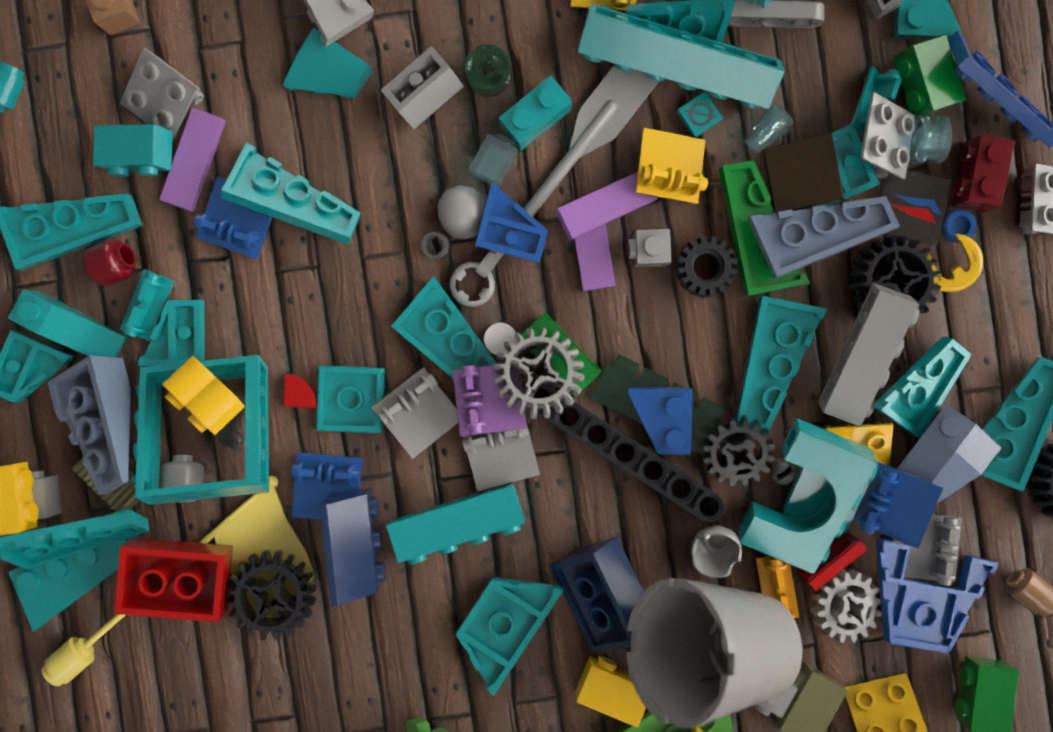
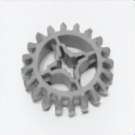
M532 328L527 329V339H523L519 332L514 335L516 345L510 341L504 342V347L509 354L497 352V359L504 364L493 365L494 372L503 374L493 379L494 385H505L498 391V396L504 398L511 395L506 402L508 408H512L517 402L520 403L517 414L520 416L525 413L526 407L531 408V419H536L537 409H543L544 417L546 419L550 418L549 407L552 406L558 414L563 413L560 401L572 406L574 400L568 393L579 395L581 388L574 383L584 381L583 374L574 372L584 367L583 361H572L579 355V350L576 348L567 351L571 340L566 338L561 343H558L560 333L557 331L552 334L551 338H547L546 328H541L539 337H534ZM544 349L535 359L518 358L526 351ZM553 354H556L564 363L567 379L559 377V373L550 367ZM544 362V374H548V376H540L533 385V372L529 371H537ZM512 367L518 369L519 373L528 380L523 394L516 389L511 381L510 373ZM542 387L560 388L556 394L542 399L533 398Z

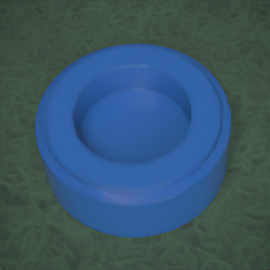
M956 209L946 213L939 225L942 237L951 243H960L954 234H962L971 238L977 228L975 217L965 209Z

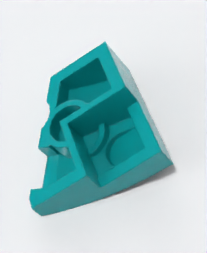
M313 27L299 50L283 86L289 91L298 89L313 91L315 94L327 95L330 93L338 94L340 97L355 99L373 72L369 64L336 42L324 47L320 39L321 33Z

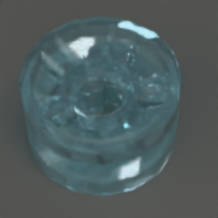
M927 115L916 116V127L912 134L909 153L910 160L913 163H923L926 160H929L931 163L944 162L948 157L952 142V125L949 117L935 116L931 119Z

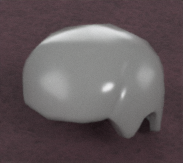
M457 185L447 189L441 195L437 206L438 218L442 228L454 238L468 239L478 235L486 203L483 196L473 187Z
M712 525L701 529L695 535L691 544L693 567L701 575L709 578L729 576L734 564L741 561L742 544L740 543V537L733 530L720 525Z

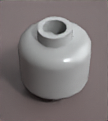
M173 455L172 462L164 463L160 467L159 488L204 483V466L201 463L193 462L192 455ZM195 500L180 501V502H171V503H190V502H195Z

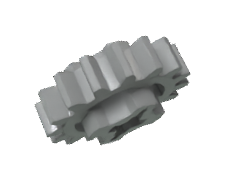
M850 569L849 572L841 570L837 577L834 576L826 585L819 588L821 590L819 595L814 594L811 596L813 600L817 601V606L810 608V611L818 616L814 623L822 628L824 634L842 643L845 639L853 643L856 642L857 634L865 638L868 637L866 628L870 626L876 629L877 625L873 619L875 616H882L881 612L876 609L877 605L881 604L880 597L876 596L880 588L871 583L872 579L854 569Z

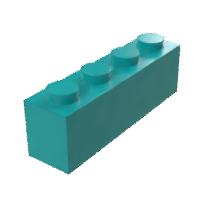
M511 482L392 519L386 527L397 562L407 561L408 565H413L426 560V554L439 551L440 555H444L458 550V544L470 541L471 545H476L489 540L490 534L501 531L502 535L521 530L520 525L525 524V515L515 484Z

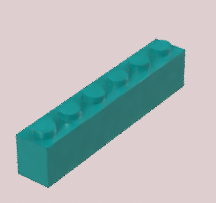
M592 3L589 6L577 51L583 54V57L589 61L601 62L605 60L615 63V67L623 71L632 72L635 69L645 72L649 78L657 81H664L665 78L676 81L680 87L687 90L699 88L709 91L711 96L721 100H726L728 97L740 100L742 105L751 109H758L759 106L767 109L770 108L785 72L782 61Z

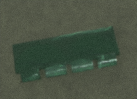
M619 354L614 365L606 364L590 398L643 424L628 395V387H666L669 379L646 367L640 378H637L635 374L640 364ZM674 382L671 387H683V386H681V385H679L678 383ZM693 392L691 449L703 454L707 451L703 450L702 441H710L707 430L710 429L716 432L718 430L716 421L718 420L724 424V421L720 420L724 407L703 397L696 408L693 405L698 394Z

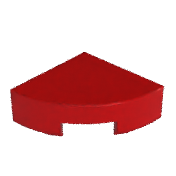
M285 374L284 406L317 408V394L312 387L300 376Z

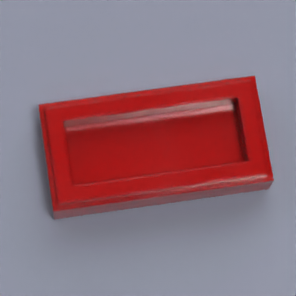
M847 531L832 542L827 561L824 564H820L814 574L801 568L797 573L811 588L817 591L864 553L867 548L861 540Z

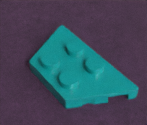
M492 577L456 632L458 640L469 653L472 664L476 670H479L487 684L489 693L493 696L562 594L563 587L560 585Z

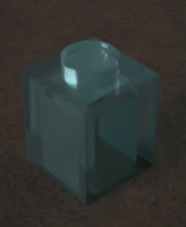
M488 133L469 168L471 175L490 185L491 183L497 184L501 188L518 156L517 148L513 147L515 142L502 134H497L494 137Z

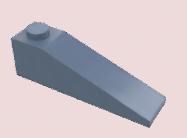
M90 355L48 381L55 414L59 421H66L71 431L68 437L72 445H79L84 454L82 463L98 493L104 495L128 483L131 386L123 358Z
M946 404L897 469L943 487L937 502L939 503L980 476L1000 451L1001 447L976 423Z

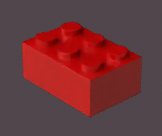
M132 537L120 546L114 614L219 622L228 608V605L225 604V600L229 597L226 587L230 584L233 546Z

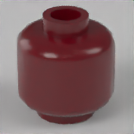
M109 239L87 249L83 260L84 271L97 284L105 287L111 286L133 275L137 262L136 255L128 244L117 239Z

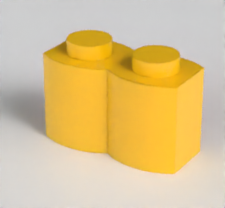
M194 356L162 383L169 391L164 397L179 411L185 406L192 413L187 419L202 433L208 428L216 435L245 407Z

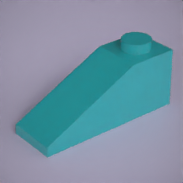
M23 289L8 319L38 335L87 356L117 357L127 339L126 335L43 291Z

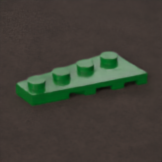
M754 160L724 165L718 168L744 297L810 284L806 273L802 274L801 269L776 279L773 278L747 220L751 215L775 214L769 202L771 197Z

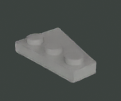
M303 0L308 8L307 15L312 23H316L321 33L320 39L324 47L329 46L370 20L374 13V9L365 0Z

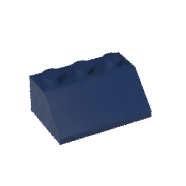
M372 488L332 492L320 504L331 607L378 592L382 581H386L385 562L379 560L378 549L383 547L381 529H376L375 517L379 516V501L377 497H373Z
M618 537L594 542L551 563L550 567L558 584L563 587V594L591 652L631 647L632 631H627L632 610L644 591Z

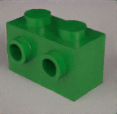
M946 35L913 45L893 56L896 70L901 73V84L906 96V104L910 112L915 115V118L948 108L966 100L959 75L954 70L956 65Z
M965 656L964 666L959 671V681L961 684L960 698L955 703L957 721L970 732H1012L1019 670L1002 660Z

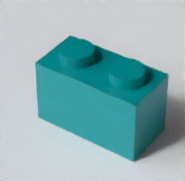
M549 76L499 117L500 127L521 152L571 111L572 100L555 79Z
M155 124L94 126L93 166L107 170V175L115 177H128L129 172H137V175L158 176V171H172V131Z

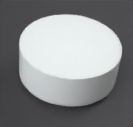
M495 323L485 332V346L495 355L499 351L509 354L504 347V342L510 341L516 345L514 336L516 332L508 324Z

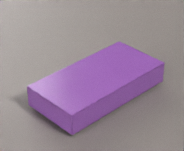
M605 224L574 239L583 292L616 286Z

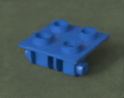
M217 176L204 214H198L194 219L193 225L198 228L196 238L258 260L272 217L222 199L221 190L227 179Z
M297 452L296 464L292 465L291 476L295 477L292 517L321 520L320 504L332 492L359 490L362 458Z
M878 462L877 474L870 482L853 522L860 524V529L868 534H874V531L918 549L943 487Z

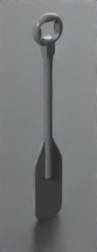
M615 65L611 68L580 108L568 152L524 207L532 218L579 158L617 137L659 81L649 78L645 72L634 69L632 72L618 69ZM490 251L481 263L467 262L456 268L450 278L452 296L459 303L468 307H477L485 304L491 298L495 288V280L491 271L504 254ZM477 268L476 273L483 278L488 277L489 289L483 288L478 294L480 300L468 301V294L463 290L457 293L456 280L462 281L463 277L467 275L465 269Z

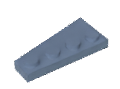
M886 196L843 202L842 204L831 206H814L810 209L796 211H779L768 215H751L747 219L774 279L900 227Z

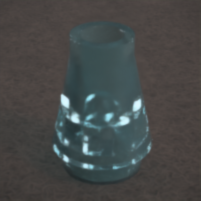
M774 104L771 109H765L744 142L753 152L759 154L762 149L790 131L789 127L794 121L783 108Z

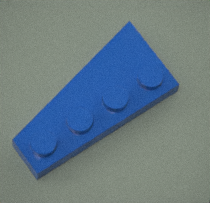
M957 30L948 39L950 49L957 64L954 67L955 72L966 82H969L971 79L979 85L977 88L978 92L988 102L991 103L993 100H996L1002 106L1000 111L1012 123L1016 120L1024 125L1022 130L1033 142L1036 143L1040 139L1050 148L1053 145V123L1024 94L1017 98V89L1002 73L995 77L994 74L996 72L979 50L971 54L965 41L966 37Z

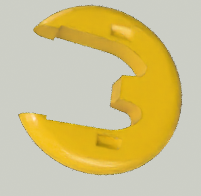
M954 234L967 257V268L963 270L960 266L956 265L950 269L951 278L946 279L942 276L934 278V283L942 286L939 291H961L973 284L979 277L983 267V254L979 245L968 236ZM930 254L927 255V260L931 259ZM935 265L931 266L933 271H938Z

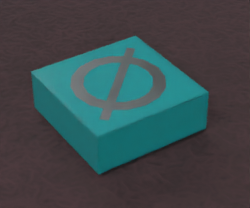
M706 91L677 110V114L693 138H697L723 120V117Z

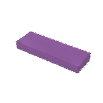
M191 108L172 162V171H169L159 200L194 212L226 120Z
M636 172L559 207L555 212L569 241L654 202L657 200V197L635 193L638 174Z

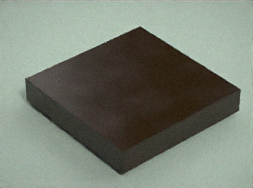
M832 133L764 149L776 213L786 210L795 211L844 200Z

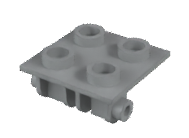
M143 48L120 104L145 123L155 124L172 131L173 142L190 104L198 105L204 95L200 92V87L193 84L184 75L177 72L176 69L169 66L148 49Z
M872 92L860 158L873 164L872 168L877 178H887L888 173L903 180L906 177L907 165L910 160L909 153L912 134L915 129V115Z
M1033 164V167L1025 168V174L1021 175V192L1025 193L1021 194L1020 198L1031 199V202L1020 204V208L1031 210L1020 211L1019 228H1022V234L1026 235L1037 234V232L1053 234V167Z
M424 367L372 407L412 459L459 423L456 407L438 386L435 378Z
M527 422V429L463 436V446L468 454L477 491L540 475Z
M932 514L919 548L917 549L912 546L910 548L904 578L934 580L942 585L955 583L961 517Z

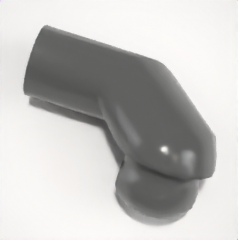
M245 407L219 431L220 442L223 446L226 447L228 445L231 449H238L243 443V435L236 431L237 423L245 413Z

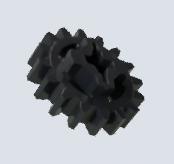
M730 415L726 425L719 420L716 421L718 427L716 432L710 429L707 430L710 441H702L703 450L707 451L702 454L704 463H709L707 465L709 474L716 473L718 482L721 483L728 478L730 486L734 487L737 480H741L745 487L748 486V478L753 477L758 482L761 480L758 474L760 471L769 473L770 468L766 461H775V456L770 450L776 447L773 440L768 439L771 436L768 429H761L759 420L755 419L749 424L747 416L742 415L740 422H735L733 416ZM756 440H758L760 444L759 454H757L754 450V447L756 446ZM717 448L723 453L721 462H719L716 456Z

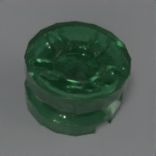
M490 44L477 46L474 51L469 52L465 59L464 71L467 83L472 91L483 97H493L506 90L510 83L511 70L509 59L501 48ZM490 66L494 69V72L491 71L487 73V76H483L482 70L484 67Z

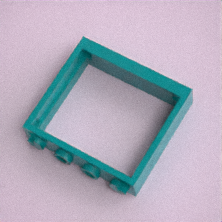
M259 355L199 361L218 380L245 378V479L159 488L162 383L184 363L140 367L139 386H135L136 394L139 398L138 410L134 415L135 426L138 430L137 442L133 446V456L136 461V475L132 478V483L135 484V498L148 505L269 492L268 366Z

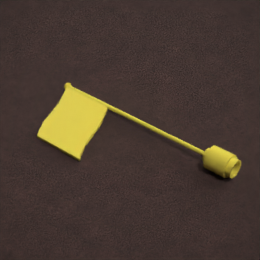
M269 476V492L253 494L198 542L208 543L215 538L216 544L233 546L231 573L239 571L238 564L241 561L249 563L248 557L253 553L261 559V553L264 550H269L273 558L277 550H282L283 560H286L292 553L295 555L292 564L297 566L299 562H305L306 565L301 571L302 574L306 572H312L313 577L306 582L307 584L314 578V571L308 553L284 513L275 488L278 485V479L275 476ZM271 570L260 571L251 577L257 580L259 578L272 580L277 572ZM287 578L285 587L294 596L296 594L295 587ZM276 583L272 589L268 590L269 595L265 606H267L271 600H274V590L277 587L278 583ZM247 590L248 601L256 611L257 601L249 595ZM277 609L268 611L265 617H271ZM117 614L88 640L77 637L68 639L45 660V665L41 668L43 677L54 686H61L63 683L67 684L94 661V647L92 644L125 615Z

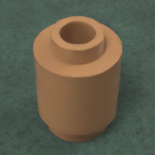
M1029 568L1017 569L1008 576L1006 591L1010 596L1033 614H1039L1042 617L1053 614V587Z

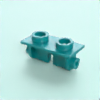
M874 66L870 67L851 126L862 136L865 133L871 93L875 92L887 100H895L899 86L902 83L900 71L889 69L887 73L881 74Z
M143 269L120 330H123V333L126 335L138 336L151 341L152 339L149 337L160 320L161 312L175 281Z

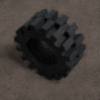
M702 236L692 240L682 248L676 258L677 281L680 280L682 283L681 287L684 290L690 291L689 294L699 295L700 297L713 296L725 291L733 283L734 280L732 279L737 275L738 269H735L738 261L737 258L733 257V248L729 249L726 246V241L717 240L718 237L714 236L710 238ZM707 254L716 259L718 271L712 279L705 280L696 275L693 266L698 256Z

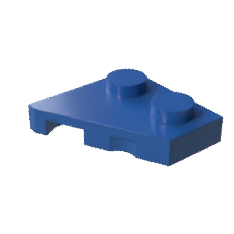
M491 183L475 247L540 263L548 230L537 220L533 219L517 202L515 203L497 184Z
M628 387V395L658 454L691 455L692 387Z

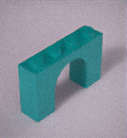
M796 418L781 446L784 459L827 479L831 484V493L827 502L812 514L788 516L752 501L738 530L741 544L814 574L818 566L827 561L830 554V545L834 538L842 535L846 525L845 519L849 512L858 507L862 497L861 491L864 486L875 478L878 462L872 449Z

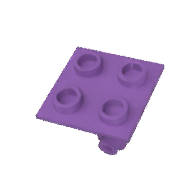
M464 366L462 369L453 370L460 436L527 429L525 413L522 416L517 414L520 403L517 402L512 408H508L506 402L511 395L504 398L498 396V391L505 385H494L493 379L503 374L494 372L493 366L476 368L475 366ZM512 367L510 373L511 381L516 389L522 393L519 370Z

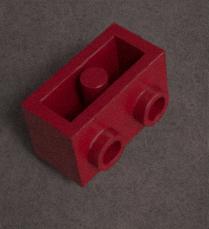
M981 134L965 142L960 155L961 164L954 186L952 207L983 213L1002 207L1015 140Z

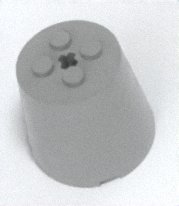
M664 579L652 584L641 594L630 615L627 631H632L631 652H626L630 676L643 704L663 723H671L685 729L698 727L785 693L793 685L801 668L802 642L797 624L788 609L777 599L769 595L686 579Z

